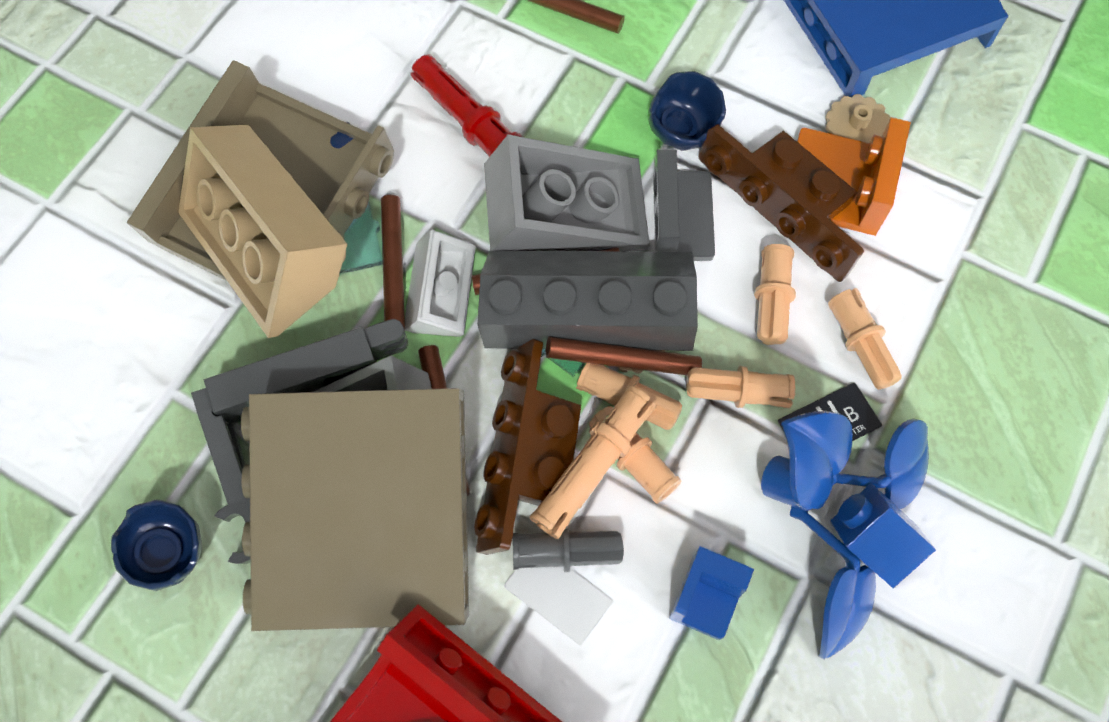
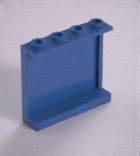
M784 0L844 95L853 97L855 94L865 95L873 76L977 37L984 48L990 47L1009 16L999 0Z

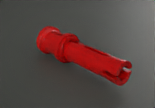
M432 55L421 56L415 61L411 68L414 71L411 72V77L462 127L463 136L469 144L478 145L490 157L507 135L524 137L521 133L512 132L501 122V116L495 108L487 105L482 106Z

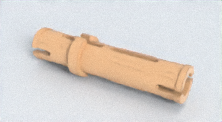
M633 386L627 387L625 393L603 422L596 421L589 431L591 438L559 478L543 502L530 515L531 521L536 524L538 523L537 526L555 539L560 538L570 520L603 479L611 465L614 464L619 456L624 458L632 448L629 442L643 422L646 421L657 407L654 401L648 402L650 397L646 393Z

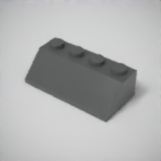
M489 251L480 275L477 321L484 348L517 349L531 339L542 341L543 349H546L548 337L648 350L693 351L698 328L697 275L692 252Z

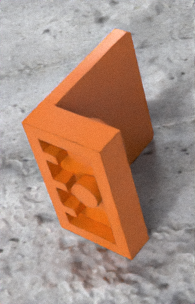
M891 117L882 136L874 134L870 143L809 128H802L800 130L797 142L857 191L851 204L831 219L838 227L873 236L877 235L894 205L911 122Z

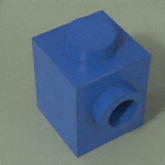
M872 483L860 493L846 499L839 508L838 514L830 520L845 546L893 589L936 551V548L917 524Z

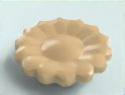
M855 94L853 97L843 96L840 102L832 103L831 111H828L825 119L828 122L826 124V131L833 135L870 143L874 134L882 136L891 117L885 113V107L882 104H876L875 99L872 97L864 98L860 94Z

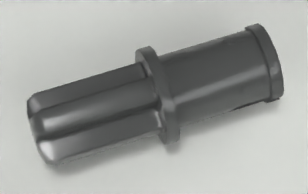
M566 527L559 539H555L547 533H513L512 536L513 570H519V568L563 567L564 572H570V566L617 565L623 561L624 544L622 535L618 531L569 533L568 527Z

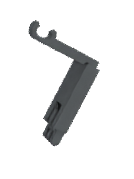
M390 319L366 328L360 327L203 379L206 388L191 392L228 504L221 508L215 514V517L230 522L233 518L242 516L245 523L250 521V498H245L242 492V471L245 461L234 424L241 421L244 407H249V394L310 393L372 365L379 359L403 352L408 346V339L400 321ZM233 552L228 562L248 564L251 563V556H245L244 552Z

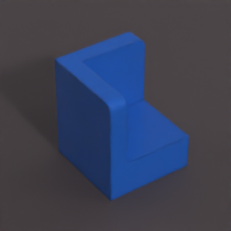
M699 546L692 558L669 619L716 640L723 639L737 602L747 591L754 569Z

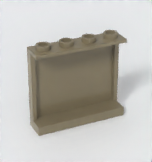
M232 60L126 223L149 243L227 281L178 213L190 127L249 125L343 239L352 221L361 217L366 210L369 202V193L378 178L384 177L390 170L394 158V149L383 127L377 125L372 134L259 83L249 66ZM337 132L344 133L353 138V140L340 149L334 148L330 144V138Z
M448 388L249 394V407H244L242 411L241 431L243 439L249 441L250 464H245L242 471V492L245 498H250V521H247L243 528L242 547L245 556H251V579L246 580L243 589V608L245 614L251 615V631L395 627L418 604L443 625H465L469 616L464 390Z

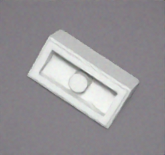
M432 229L417 242L405 312V331L455 337L464 335L475 244Z

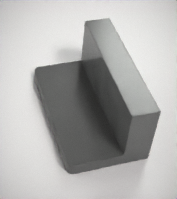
M657 149L653 172L655 252H692L694 261H712L715 256L711 173L708 171H678L677 149Z

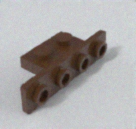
M716 124L708 130L707 138L699 154V160L707 169L734 190L746 204L752 206L774 225L784 237L790 239L814 260L819 268L826 271L838 282H842L847 278L863 255L864 249L834 224L831 219L851 204L857 191L784 130L753 153L720 125Z
M531 339L517 349H512L502 364L501 378L505 381L502 399L495 409L492 420L493 429L496 430L493 451L486 460L483 472L487 486L484 503L480 507L474 523V532L478 537L476 544L477 553L489 555L508 551L512 543L518 500L539 506L574 460L581 405L536 390L543 342L536 339Z

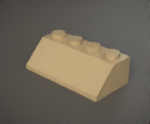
M249 125L190 127L178 213L268 338L277 337L336 287L342 263L346 258L347 243Z

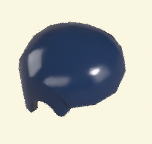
M696 71L676 72L670 75L650 103L648 122L651 131L665 145L682 152L702 147L707 138L708 130L716 124L721 125L725 119L726 105L723 91L712 78Z
M159 499L129 508L126 511L124 520L111 537V552L113 553L116 571L130 585L153 591L181 583L195 568L202 551L198 523L180 505Z

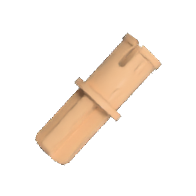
M770 244L761 251L760 285L756 287L754 292L755 298L759 301L757 337L766 345L783 344L788 338L790 303L796 297V291L791 287L794 250L784 244Z
M854 288L852 291L848 289L834 296L828 302V306L836 320H838L847 339L845 343L847 350L856 351L875 388L881 390L896 384L901 380L902 375L882 339L886 330L882 325L876 324L861 297L860 291L857 288Z
M586 363L577 382L576 389L583 390L614 406L625 393L628 386L640 389L650 397L648 402L654 401L657 406L646 420L665 430H670L675 425L682 410V404L679 401L639 383V376L634 375L630 378L604 365Z
M739 366L737 371L695 367L688 372L686 392L692 398L734 401L737 408H743L745 404L791 408L793 404L791 399L795 397V378L790 374L751 372L745 366Z
M608 406L597 412L589 423L590 429L596 421L602 423L613 407ZM636 432L629 442L632 448L624 458L620 456L617 458L619 460L617 467L621 471L627 469L636 481L651 495L653 501L658 504L673 493L682 481L650 448L652 441L648 437L642 439Z

